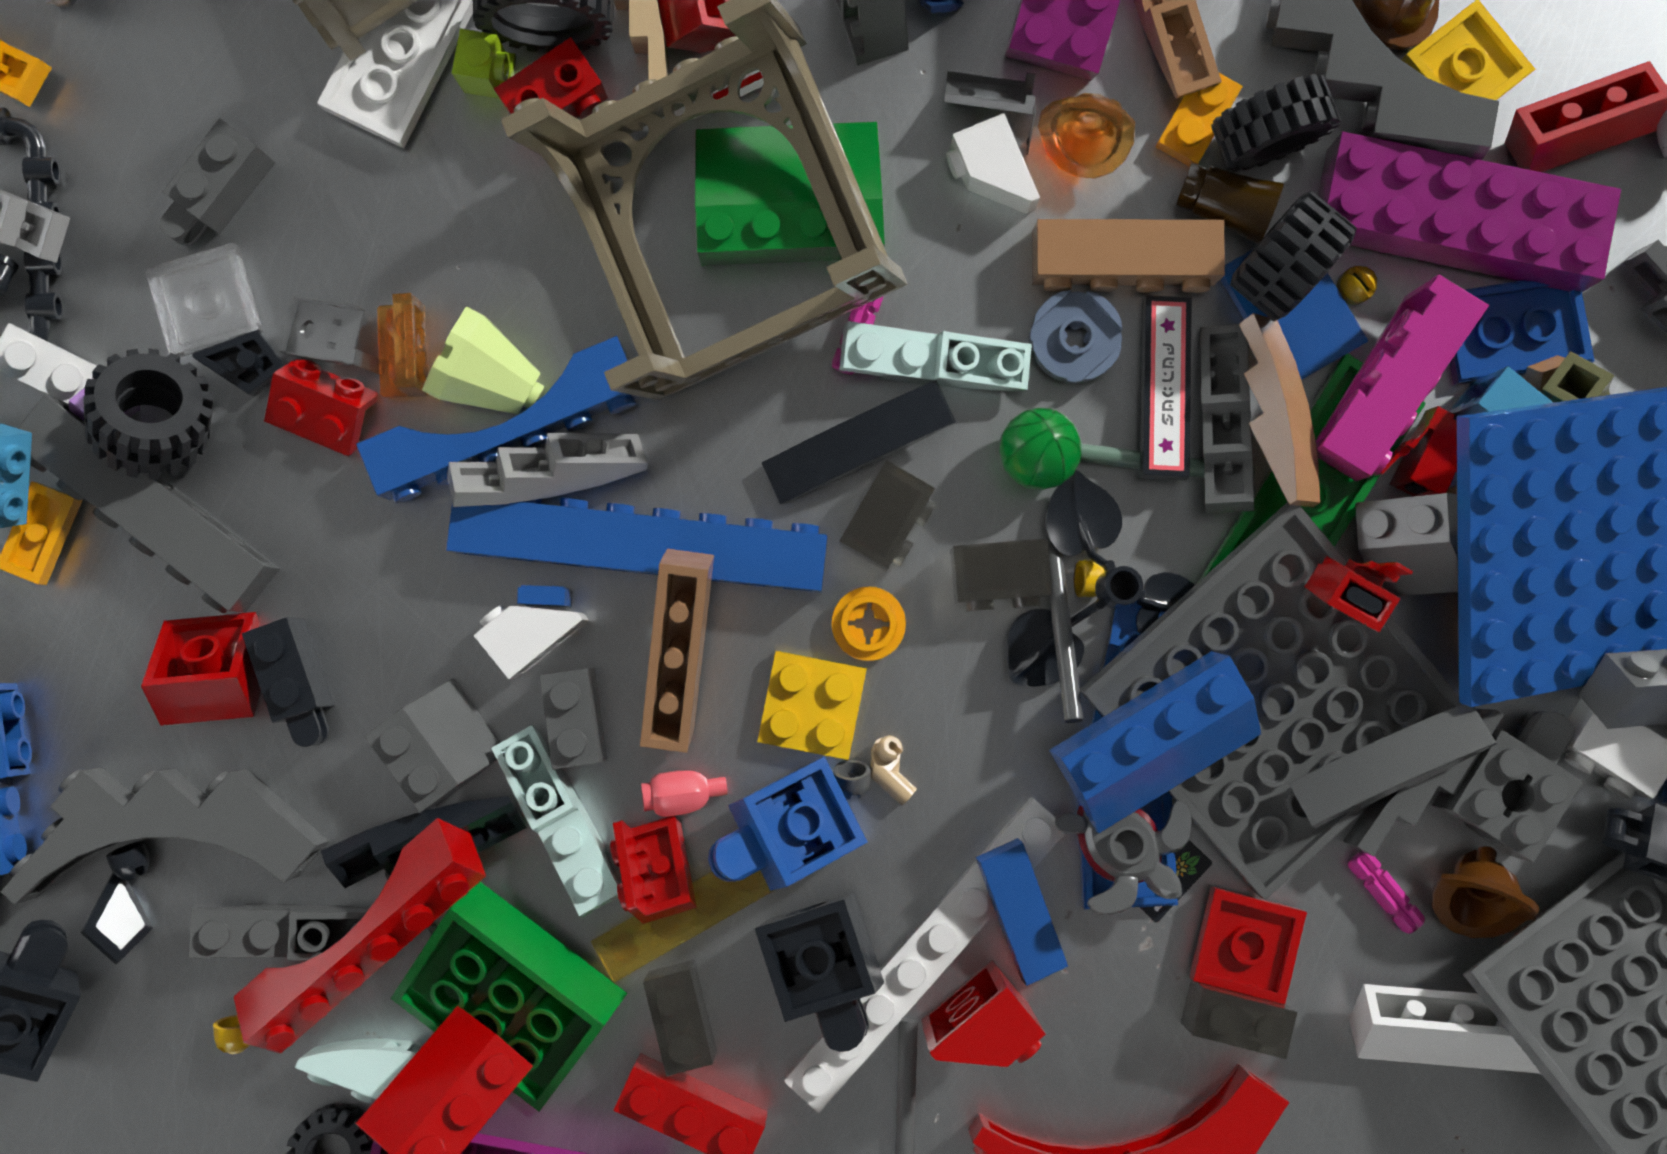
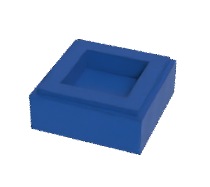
M521 585V587H518L517 604L526 606L572 607V591L569 588L559 586Z

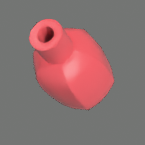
M693 770L662 772L655 774L649 783H641L644 812L654 810L657 815L662 817L683 815L697 811L705 806L710 797L728 794L725 777L706 779L701 773Z

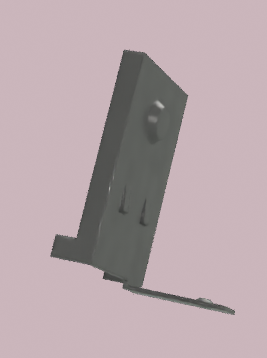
M948 71L944 102L1033 114L1029 137L1026 141V155H1028L1036 116V106H1034L1036 96H1033L1036 74L1027 73L1025 81Z
M294 297L299 302L286 351H280L281 353L348 366L352 364L378 375H385L388 361L356 349L365 309L353 304L346 303L342 305Z

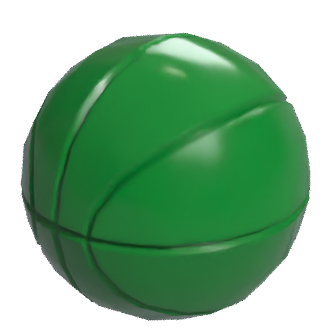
M1035 408L1026 410L1010 420L1000 438L999 455L1005 471L1016 483L1029 489L1045 490L1063 484L1074 474L1081 460L1082 442L1075 424L1066 415L1048 408Z

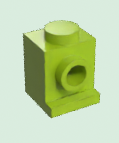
M460 28L452 75L464 93L499 99L494 88L513 76L517 56L515 53L505 51L497 34Z

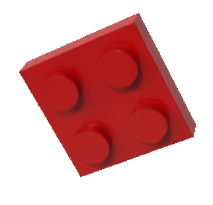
M1211 886L1189 978L1195 982L1285 1004L1307 912L1299 908Z

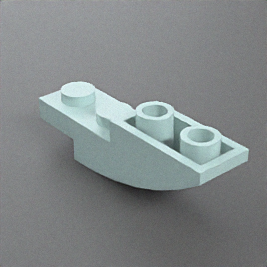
M847 321L843 327L839 370L880 376V380L925 385L937 380L939 386L1026 391L1028 390L1032 344L946 331L932 334Z
M531 725L492 747L491 749L532 831L538 832L578 915L584 917L618 898L617 884L620 882L606 856L609 852L562 768L552 770L549 747L536 727Z
M388 1038L339 1041L312 1048L298 1059L295 1068L308 1073L307 1078L317 1084L324 1086L337 1084L352 1090L351 1095L356 1099L367 1103H374L424 1044Z

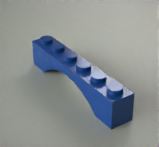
M615 336L574 353L563 374L542 398L523 413L500 425L477 432L450 435L420 432L398 426L357 443V448L376 495L387 500L394 499L395 503L411 500L422 493L420 488L435 481H437L438 485L448 484L447 472L449 462H496L498 447H520L523 445L524 448H536L546 443L547 433H553L565 427L567 432H573L592 424V416L609 410L610 414H617L635 406L636 402L634 399L640 396L611 391L604 374L605 371L629 361L623 344Z

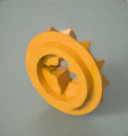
M860 587L848 592L837 603L832 615V632L837 644L849 656L859 660L873 661L888 656L899 646L905 633L906 619L899 601L889 592L877 587ZM867 603H871V611H873L875 619L889 622V627L882 626L881 629L873 631V637H870V644H866L863 629L855 628V625H848V621L863 618L864 611L867 610Z

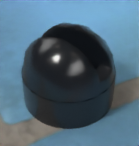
M144 841L124 845L106 855L110 869L122 880H134L136 874L142 876L147 872L150 865L149 852Z

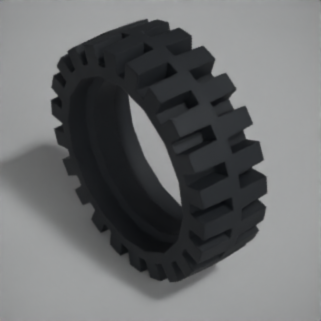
M473 0V22H475V27L478 30H482V32L497 34L501 43L509 41V47L519 49L521 46H527V51L537 52L538 48H544L546 53H548L571 37L580 50L590 49V44L598 46L602 44L603 40H608L610 33L613 31L614 0ZM527 3L552 4L557 6H537Z

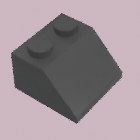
M1443 493L1355 503L1358 550L1364 562L1366 563L1371 560L1375 563L1398 562L1413 571L1412 575H1400L1397 583L1384 581L1381 587L1396 596L1458 592L1457 494Z
M455 679L445 682L402 707L364 735L419 813L435 808L497 762L491 748L501 743Z

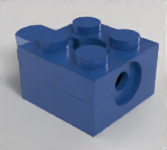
M824 756L729 804L728 807L739 828L714 842L709 849L708 862L715 876L725 882L740 881L761 871L770 891L792 885L868 843Z

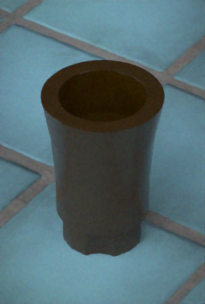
M1191 163L1176 205L1187 210H1193L1192 215L1206 220H1224L1225 228L1258 244L1264 238L1271 222L1284 183L1256 179L1232 173L1212 165L1208 170L1205 166L1202 167Z

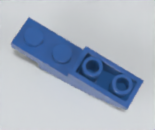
M0 683V875L10 873L11 869L27 855V843L24 836L20 833L18 820L20 796L13 785L12 777L31 774L29 763L32 759V748L28 739L25 738L22 719L25 714V701L22 694L18 691L17 683Z

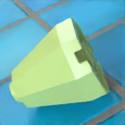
M465 307L449 333L441 355L437 356L422 391L439 400L519 415L523 406L529 408L537 401L544 385L536 382L541 374L540 371L486 316L470 307Z

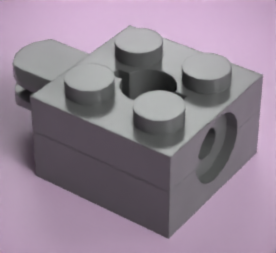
M1532 711L1527 715L1514 737L1504 730L1495 729L1492 736L1497 744L1481 752L1457 794L1450 795L1439 792L1431 806L1509 856L1534 863L1584 782L1557 765L1575 733L1571 722L1564 715L1557 712Z

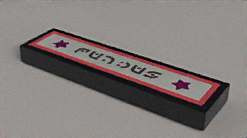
M1146 295L1143 299L1140 478L1186 481L1190 477L1192 297Z

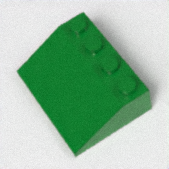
M877 122L832 123L885 247ZM772 126L696 129L695 215L697 254L701 266L842 260L802 162L790 142L777 129Z
M479 882L448 909L390 999L433 1032L459 1006L496 1033L533 1065L512 1092L540 1112L627 995V992L482 882Z

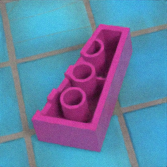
M1440 274L1406 295L1315 440L1318 458L1354 481L1370 477L1372 474L1375 476L1379 475L1392 457L1393 452L1390 451V448L1397 438L1404 435L1413 424L1417 416V409L1437 385L1442 373L1489 305Z

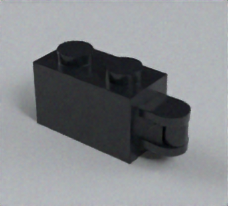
M285 617L242 633L272 723L286 722L291 738L298 746L309 747L324 743L329 736V726L323 709L334 706V702L305 619Z
M1655 803L1638 813L1623 808L1608 809L1602 843L1607 847L1626 853L1623 868L1667 883V803ZM1626 828L1630 829L1629 836L1625 835Z

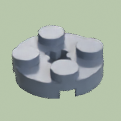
M1072 290L1055 294L1039 308L1033 319L1028 341L1029 344H1032L1031 352L1034 360L1047 375L1068 385H1078L1082 382L1097 379L1115 363L1122 347L1121 331L1123 329L1118 312L1103 296L1089 291L1084 293L1080 291L1071 292ZM1069 326L1073 330H1077L1080 327L1084 328L1087 332L1083 338L1086 346L1083 348L1077 345L1070 347L1065 342L1068 337L1064 331L1065 328Z

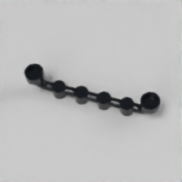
M0 108V145H12L14 136L23 139L26 145V157L22 161V173L27 184V200L61 214L57 202H47V185H59L61 180L60 165L57 158L47 157L44 137L36 126L24 119L12 117L7 108ZM24 251V265L29 275V293L25 296V312L30 320L29 333L48 341L50 320H61L64 313L61 295L58 292H49V275H60L62 273L63 262L61 252L57 263Z

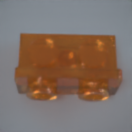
M412 293L392 294L393 305H381L377 308L380 394L385 398L429 396L428 393L422 391L428 377L425 305Z

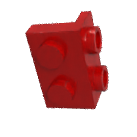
M294 359L273 373L264 422L349 457L357 450L356 444L359 442L365 411L376 403L378 393L364 387V384L357 379L340 377L325 371L316 362Z
M669 816L634 828H630L623 820L613 823L615 839L610 841V851L614 863L618 868L620 867L622 883L617 884V894L623 910L630 912L642 924L697 908L681 821L676 816Z

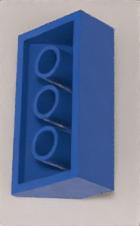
M1211 651L1051 748L1049 751L1096 832L1101 833L1261 735V729L1254 697L1231 657Z

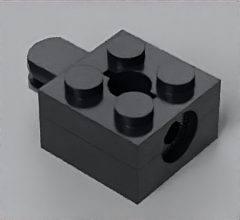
M855 893L842 895L769 919L756 927L755 932L784 1021L788 1022L815 1013L824 1041L830 1049L845 1052L857 1047L868 1033L869 1028L860 998L876 994L884 984V980Z
M52 920L30 922L21 932L11 954L0 951V1074L38 1082L81 997L77 971L60 967L68 951L66 931L60 924Z

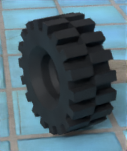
M1312 74L1304 79L1303 76L1294 78L1286 84L1285 82L1278 83L1272 89L1267 91L1263 89L1255 93L1254 97L1235 103L1236 107L1226 109L1221 113L1222 116L1216 117L1213 120L1211 128L1226 169L1237 172L1241 169L1243 171L1249 170L1256 165L1258 167L1266 165L1272 160H1280L1285 158L1287 154L1305 149L1306 145L1314 144L1320 141L1322 136L1332 133L1334 128L1340 126L1341 119L1324 75L1317 76Z

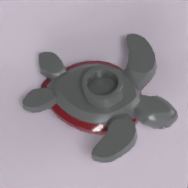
M1176 801L1172 804L1166 825L1159 831L1155 822L1141 809H1138L1101 833L1096 832L1082 806H1079L1077 814L1068 812L1055 819V826L1060 832L1078 835L1081 850L1089 865L1099 875L1114 882L1110 889L1088 900V907L1093 912L1099 915H1113L1130 909L1136 901L1138 883L1145 882L1147 887L1161 898H1181L1182 887L1180 879L1169 866L1161 863L1163 855L1181 850L1189 840L1192 824L1191 812L1182 801Z

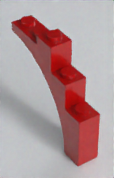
M1237 1064L1217 1090L1189 1114L1154 1133L1121 1143L1091 1146L1048 1143L1012 1132L981 1114L977 1115L968 1130L972 1143L975 1144L973 1150L976 1154H1256L1290 1102L1276 1089Z

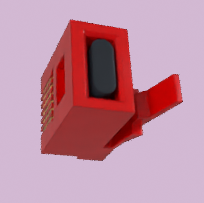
M1439 406L1426 410L1415 432L1407 441L1401 443L1396 448L1390 461L1379 475L1383 474L1399 457L1403 456L1389 485L1412 497L1446 493L1457 472V421L1453 419L1455 414Z
M1326 556L1322 564L1317 565L1304 587L1328 605L1380 632L1400 601L1399 597L1381 587L1383 582L1397 583L1400 575H1412L1413 571L1398 562L1375 563L1371 560L1361 564L1350 558L1344 566Z

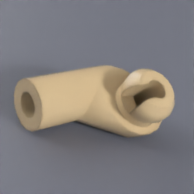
M889 735L876 740L871 749V778L902 806L911 798L917 788L899 773L900 754L903 752V746L898 738Z

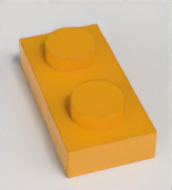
M1219 73L1222 81L1220 84L1183 97L1155 146L1157 149L1189 167L1191 163L1198 165L1214 137L1211 128L1213 120L1216 117L1222 116L1221 113L1231 108L1243 87Z
M31 481L28 493L27 524L12 526L0 554V569L35 584L47 585L83 500H77L65 492L39 482Z

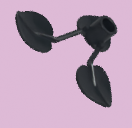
M1078 470L1054 490L1045 515L1047 537L1052 546L1061 555L1071 557L1086 551L1088 558L1104 569V573L1098 577L1095 584V592L1098 599L1072 616L1071 625L1072 627L1105 606L1117 608L1135 603L1142 606L1136 615V627L1139 634H1142L1158 619L1160 612H1166L1195 584L1179 574L1162 572L1150 576L1143 585L1141 575L1134 568L1129 566L1116 567L1114 561L1106 560L1097 554L1095 549L1109 547L1118 538L1122 528V514L1115 499L1105 489L1090 481ZM1048 609L1029 610L1021 614L1013 622L1008 632L1006 641L1008 677L1015 684L1029 687L1045 686L1059 682L1051 611ZM1073 633L1078 668L1084 655V644Z

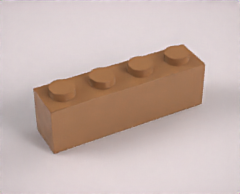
M1037 219L1032 230V285H1044V290L1048 292L1069 291L1072 289V285H1090V291L1113 292L1118 290V286H1136V291L1152 293L1164 290V286H1182L1183 292L1200 293L1209 291L1210 286H1214L1225 275L1224 220Z
M667 549L659 563L640 747L688 752L695 727L714 555Z

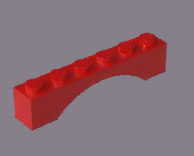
M436 818L403 847L394 870L380 895L363 918L341 940L323 953L303 963L284 968H265L233 998L243 1042L281 1054L485 878L486 873L471 834Z

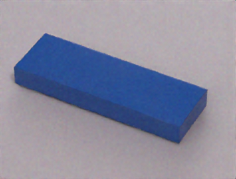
M1016 838L975 857L1022 982L1028 986L1068 967L1024 843Z

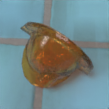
M1083 93L1075 97L1059 99L1047 105L1040 113L1038 129L1047 155L1059 169L1075 177L1096 179L1113 173L1127 160L1135 141L1136 122L1122 109L1121 103L1109 99L1101 94Z

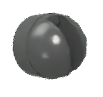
M846 760L834 767L833 774L846 800H850L851 795H857L858 799H860L869 791L871 768L867 763L859 760Z

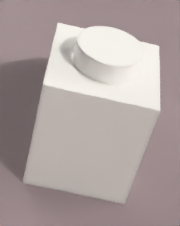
M1004 113L952 135L950 151L946 152L947 162L954 178L962 177L967 190L1025 214L1035 211L1040 196Z
M500 605L480 620L483 628L473 636L508 679H519L589 622V619L585 614L579 612L511 605L505 609Z

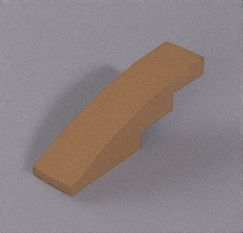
M1133 0L1156 59L1176 99L1222 82L1196 0Z
M1253 313L1239 323L1258 361V364L1246 371L1244 376L1263 411V414L1251 421L1249 425L1289 505L1314 507L1320 503L1318 453L1310 408L1297 364L1278 320L1272 321L1269 317Z

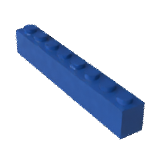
M561 498L560 506L542 504V499L500 505L453 507L452 503L446 551L456 554L658 575L659 563L667 549L714 555L711 580L714 582L822 593L828 535L819 534V526L792 523L791 531L772 529L773 521L757 518H745V526L726 524L727 516L710 513H699V520L695 521L680 519L681 511L664 508H653L652 516L634 514L635 506L617 503H607L606 511L588 509V501L571 498Z

